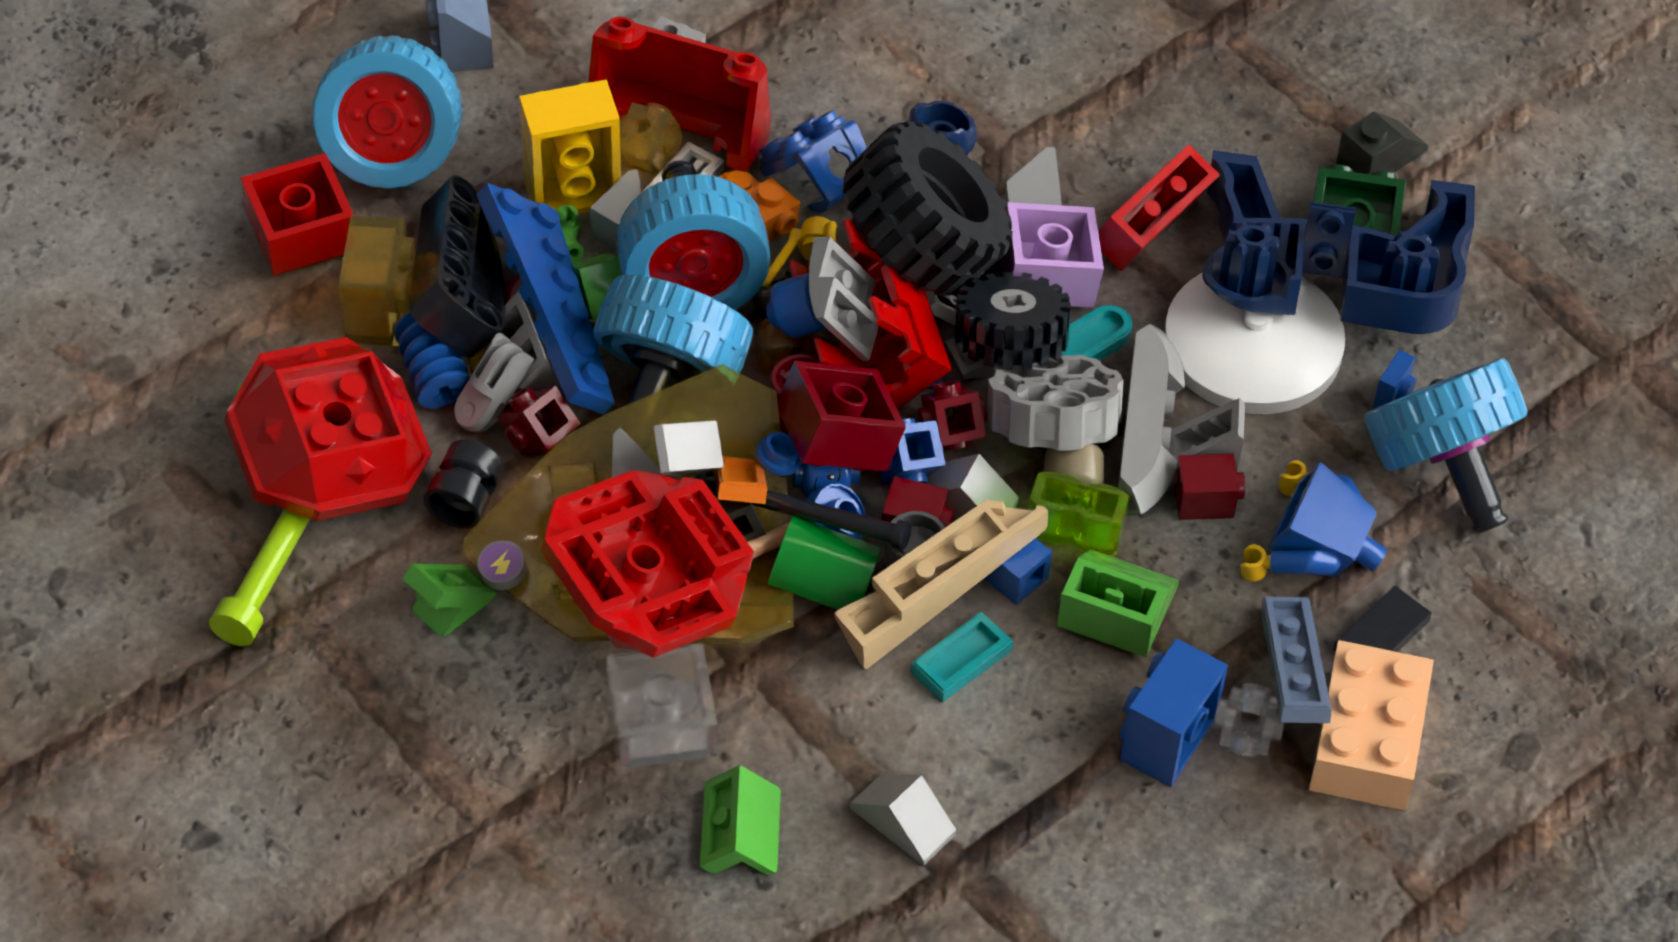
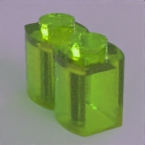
M1040 472L1037 475L1030 496L1029 510H1035L1037 505L1044 506L1048 510V524L1046 530L1036 538L1054 544L1072 543L1085 552L1091 549L1108 556L1116 555L1125 528L1129 495L1110 485L1100 483L1083 484L1067 474Z

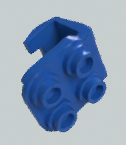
M834 110L818 118L812 117L792 129L794 131L793 134L784 139L780 137L759 149L763 156L760 158L762 165L759 169L764 177L782 172L797 164L801 165L822 195L821 198L807 205L810 210L819 213L827 211L845 199V194L842 193L844 178H838L831 173L829 169V159L831 156L828 150L833 147L835 153L843 154L850 164L867 148L856 122L853 120L849 121V119L844 120L842 115L837 117Z

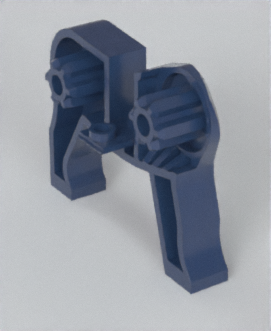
M1213 150L1211 166L1220 176L1207 189V194L1218 206L1220 213L1219 227L1225 244L1205 261L1202 279L1224 301L1253 313L1295 315L1302 273L1343 278L1340 317L1342 322L1409 334H1428L1446 328L1455 320L1465 282V262L1467 261L1474 228L1475 185L1431 180L1424 217L1406 232H1399L1395 236L1353 225L1356 211L1354 207L1311 202L1308 219L1280 218L1257 156Z

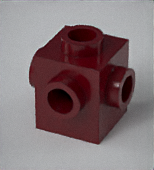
M949 381L934 385L933 393L921 395L923 408L917 410L918 423L936 420L940 441L945 450L968 447L971 445V440L986 437L984 422L987 421V411L984 400L978 391L961 386L960 381ZM952 407L953 414L950 419L946 420L944 408Z
M528 386L518 391L508 399L507 402L510 407L497 417L505 428L504 435L507 441L515 449L519 450L522 455L535 452L547 455L564 444L566 441L564 437L581 424L556 386L533 390L531 386Z

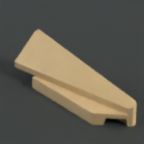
M985 500L874 576L872 584L876 592L834 613L838 625L864 669L870 668L1043 533L1048 524V510L1044 506L1039 505L1036 506L1035 510L1005 507L1003 501Z

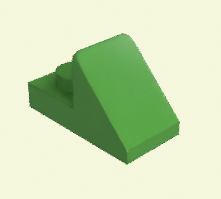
M412 563L403 577V580L416 591L415 597L417 600L412 608L414 614L439 636H446L492 601L497 594V591L486 585L482 578L466 564Z

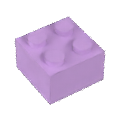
M1007 202L1006 214L1011 216V231H1013L1010 247L1001 258L1002 275L1003 272H1013V276L1021 277L1022 273L1032 274V279L1038 280L1042 276L1049 279V286L1057 283L1062 287V293L1067 292L1070 297L1069 303H1071V306L1094 308L1104 271L1095 208Z

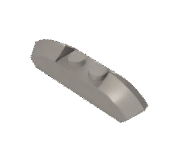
M1151 324L1136 332L1132 356L1116 505L1127 516L1142 515L1154 506L1168 489L1177 466V460L1169 453L1172 427L1163 426L1164 418H1172L1175 393L1185 388L1184 370L1179 354L1170 339L1161 329Z

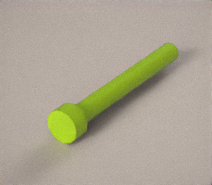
M283 509L234 597L222 598L209 620L211 630L219 638L236 646H248L253 642L263 624V617L259 610L310 521L309 518Z

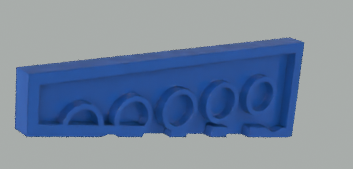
M486 183L477 193V198L494 236H503L508 251L503 257L508 268L515 271L518 270L523 284L518 289L523 302L528 303L539 317L533 324L541 342L546 348L547 356L567 401L604 415L615 402L599 353V346L594 339L589 313L585 307L579 287V280L573 268L569 248L566 244L560 225V218L556 210L545 203L539 204L519 196L511 189H502Z

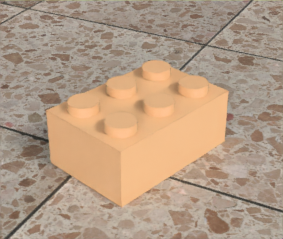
M1338 640L1327 688L1332 709L1330 723H1321L1309 791L1403 811L1406 810L1415 777L1433 659Z

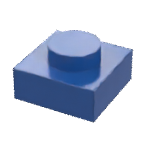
M1401 350L1397 352L1379 379L1373 404L1374 409L1412 393L1417 378L1411 376L1416 357Z

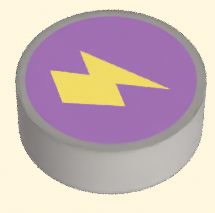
M499 540L492 542L479 554L477 561L478 570L485 584L493 589H511L518 585L526 575L527 563L521 548L511 541Z

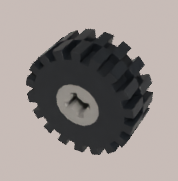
M1003 272V277H996L994 273L985 275L984 281L978 278L972 279L969 286L963 285L960 289V294H957L955 343H958V349L962 353L968 352L969 359L974 362L984 359V366L992 368L995 363L1003 364L1002 369L1012 370L1013 365H1021L1022 370L1032 369V363H1037L1041 367L1048 365L1049 357L1054 360L1059 359L1062 356V351L1066 352L1068 347L1070 297L1067 292L1062 293V287L1057 283L1049 286V279L1041 276L1038 280L1032 279V274L1022 273L1021 277L1013 276V272Z

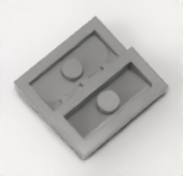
M815 237L809 265V294L814 315L862 361H870L879 327L876 324L873 313L868 309L870 304L868 299L872 296L875 279L831 237Z

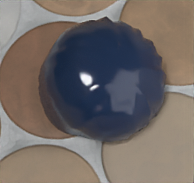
M933 101L928 104L917 103L911 108L905 121L914 122L915 124L922 123L929 126L932 131H940L947 136L951 143H957L963 148L967 156L973 150L978 137L974 119L965 110L957 107L952 102Z

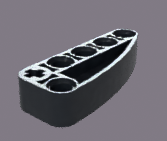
M453 175L422 205L408 307L412 317L421 327L458 354L472 358L505 327V283L496 238L477 198L478 192L466 179Z

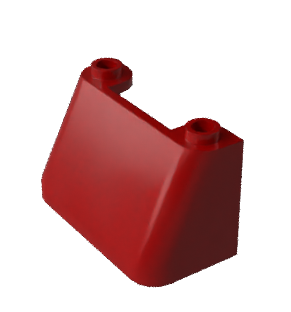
M627 17L611 18L609 21L604 22L593 34L588 83L607 79L619 118H624L625 125L632 126L640 116L714 138L713 150L722 152L725 149L728 153L726 167L743 172L748 171L760 154L759 149L767 144L771 127L767 67L756 55L749 52L738 53L637 24Z

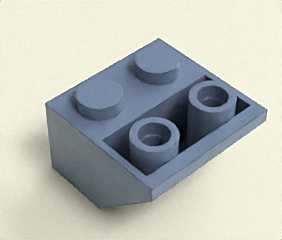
M426 0L428 25L430 27L437 26V30H430L431 50L437 56H441L447 63L449 70L457 72L494 68L487 0Z

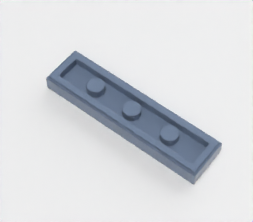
M1262 597L1261 616L1281 723H1330L1332 709L1309 598Z

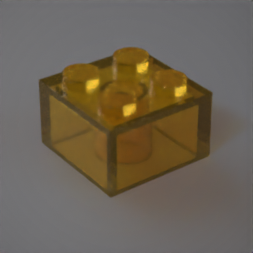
M351 216L339 280V293L345 337H348L356 344L399 346L394 336V328L396 323L405 314L410 312L407 298L408 293H410L413 266L410 265H413L415 252L414 238L407 237L405 219Z

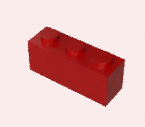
M1188 144L1100 228L1098 234L1101 252L1122 272L1206 192L1220 174Z

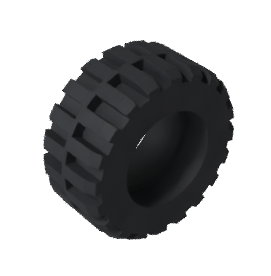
M902 122L891 125L853 160L845 171L842 193L845 194L844 202L847 210L851 211L853 215L851 220L855 227L862 231L865 236V242L871 249L874 248L880 254L881 260L889 268L893 267L899 272L901 278L907 282L916 283L917 288L925 292L933 291L935 295L940 296L959 294L963 285L969 286L970 280L982 276L1007 253L1011 244L1013 231H1011V216L1006 214L1007 206L1003 198L998 196L997 188L990 178L987 179L981 171L980 165L975 160L972 161L965 154L963 148L957 143H951L946 135L940 131H932L925 124Z

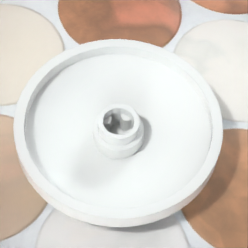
M1201 273L1185 284L1174 297L1168 310L1164 331L1181 359L1185 385L1201 398L1219 407L1240 398L1245 402V413L1286 412L1306 405L1319 397L1337 376L1345 348V331L1337 308L1319 287L1304 277L1301 280L1295 315L1253 313L1229 304L1205 284Z

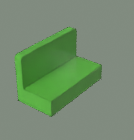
M741 765L705 781L700 853L701 868L714 875L733 865L744 862L766 875L777 872L781 791L778 786Z

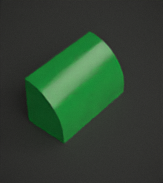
M792 516L776 557L768 585L839 610L864 598L881 547Z

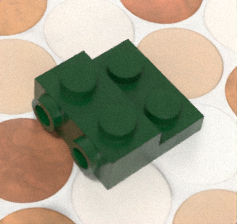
M1329 165L1327 168L1319 167L1313 202L1354 207L1356 211L1353 225L1396 236L1400 231L1407 180L1397 179L1395 174L1386 171H1374L1371 174L1353 172L1352 168L1344 165Z

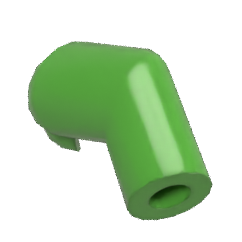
M562 205L556 209V212L560 218V225L569 248L571 261L576 263L582 258L584 253L583 247L576 241L581 229V221L578 219L579 212L574 206Z

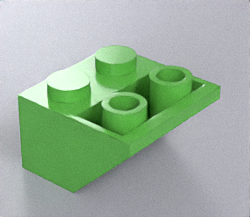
M1090 549L1078 557L1063 589L1057 626L1147 658L1178 587L1179 580Z

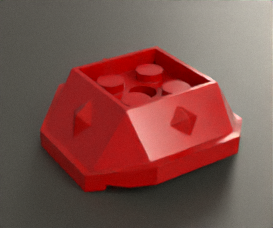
M348 337L260 353L228 408L224 419L253 499L270 506L276 504L294 514L315 521L404 503L432 456L402 377L383 364L372 351L361 348ZM328 421H334L338 423L340 426L334 425Z
M639 470L623 473L554 499L540 548L541 553L572 596L573 602L578 605L592 626L603 631L615 648L638 650L652 658L732 626L738 613L747 575L755 553L703 480L683 477L680 481L659 473Z

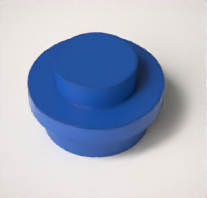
M784 432L770 433L759 441L755 449L757 461L771 474L788 476L795 473L801 464V459L790 435Z

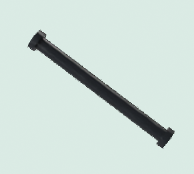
M713 471L696 475L695 479H701L707 486L716 488ZM767 490L765 504L752 503L756 507L891 542L893 548L899 550L906 548L911 536L910 522L899 520L895 524Z

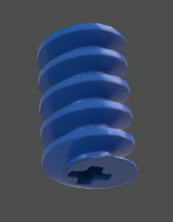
M410 312L405 314L396 323L394 336L399 344V351L403 356L404 365L408 370L409 379L413 383L414 393L418 397L419 405L426 409H438L456 402L471 377L468 374L466 363L462 360V355L421 327Z

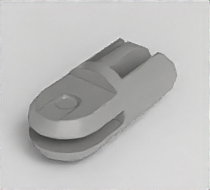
M502 333L494 336L457 398L454 407L455 419L460 427L467 431L480 433L492 428L498 420L497 417L508 404V399L514 394L534 361L533 357L526 352L524 353L523 349L515 343H511V340Z

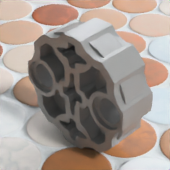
M1062 355L1057 360L1049 357V364L1042 367L1037 363H1032V369L1022 370L1021 365H1013L1012 370L1002 369L1003 364H997L993 367V377L988 379L987 423L991 431L1001 433L1008 438L1009 442L1028 448L1045 447L1058 451L1082 449L1084 446L1093 443L1107 442L1117 435L1118 424L1121 423L1123 378L1117 370L1109 369L1102 365L1100 360L1082 355Z

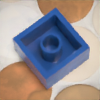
M1177 638L1166 654L1158 652L1149 666L1146 675L1149 679L1143 688L1135 686L1125 701L1123 712L1128 714L1118 736L1119 739L1123 740L1120 760L1172 787L1218 717L1228 664Z

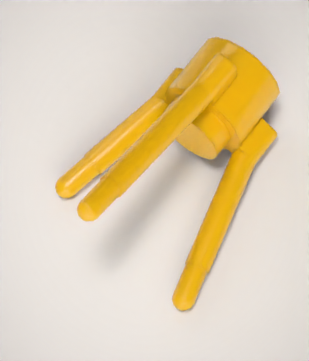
M814 216L805 220L801 229L792 228L789 240L769 267V272L762 285L766 287L771 283L796 246L802 256L807 261H810L815 237H831L836 242L837 223L824 217Z

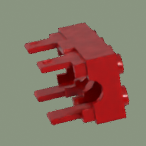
M845 219L842 223L849 244L854 248V250L846 253L875 279L872 296L868 299L870 303L868 309L873 313L876 324L879 326L870 361H862L840 340L838 341L839 347L821 338H815L813 343L819 361L822 364L878 369L898 410L950 372L952 368L925 291L917 288L916 283L907 282L901 278L899 272L893 267L889 268L881 260L880 254L874 248L871 249L865 242V236L862 231L855 227L853 221ZM794 260L788 262L792 277L809 273V268Z

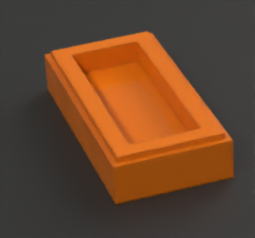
M722 456L724 467L714 470L718 499L765 504L767 484L764 469L757 459Z

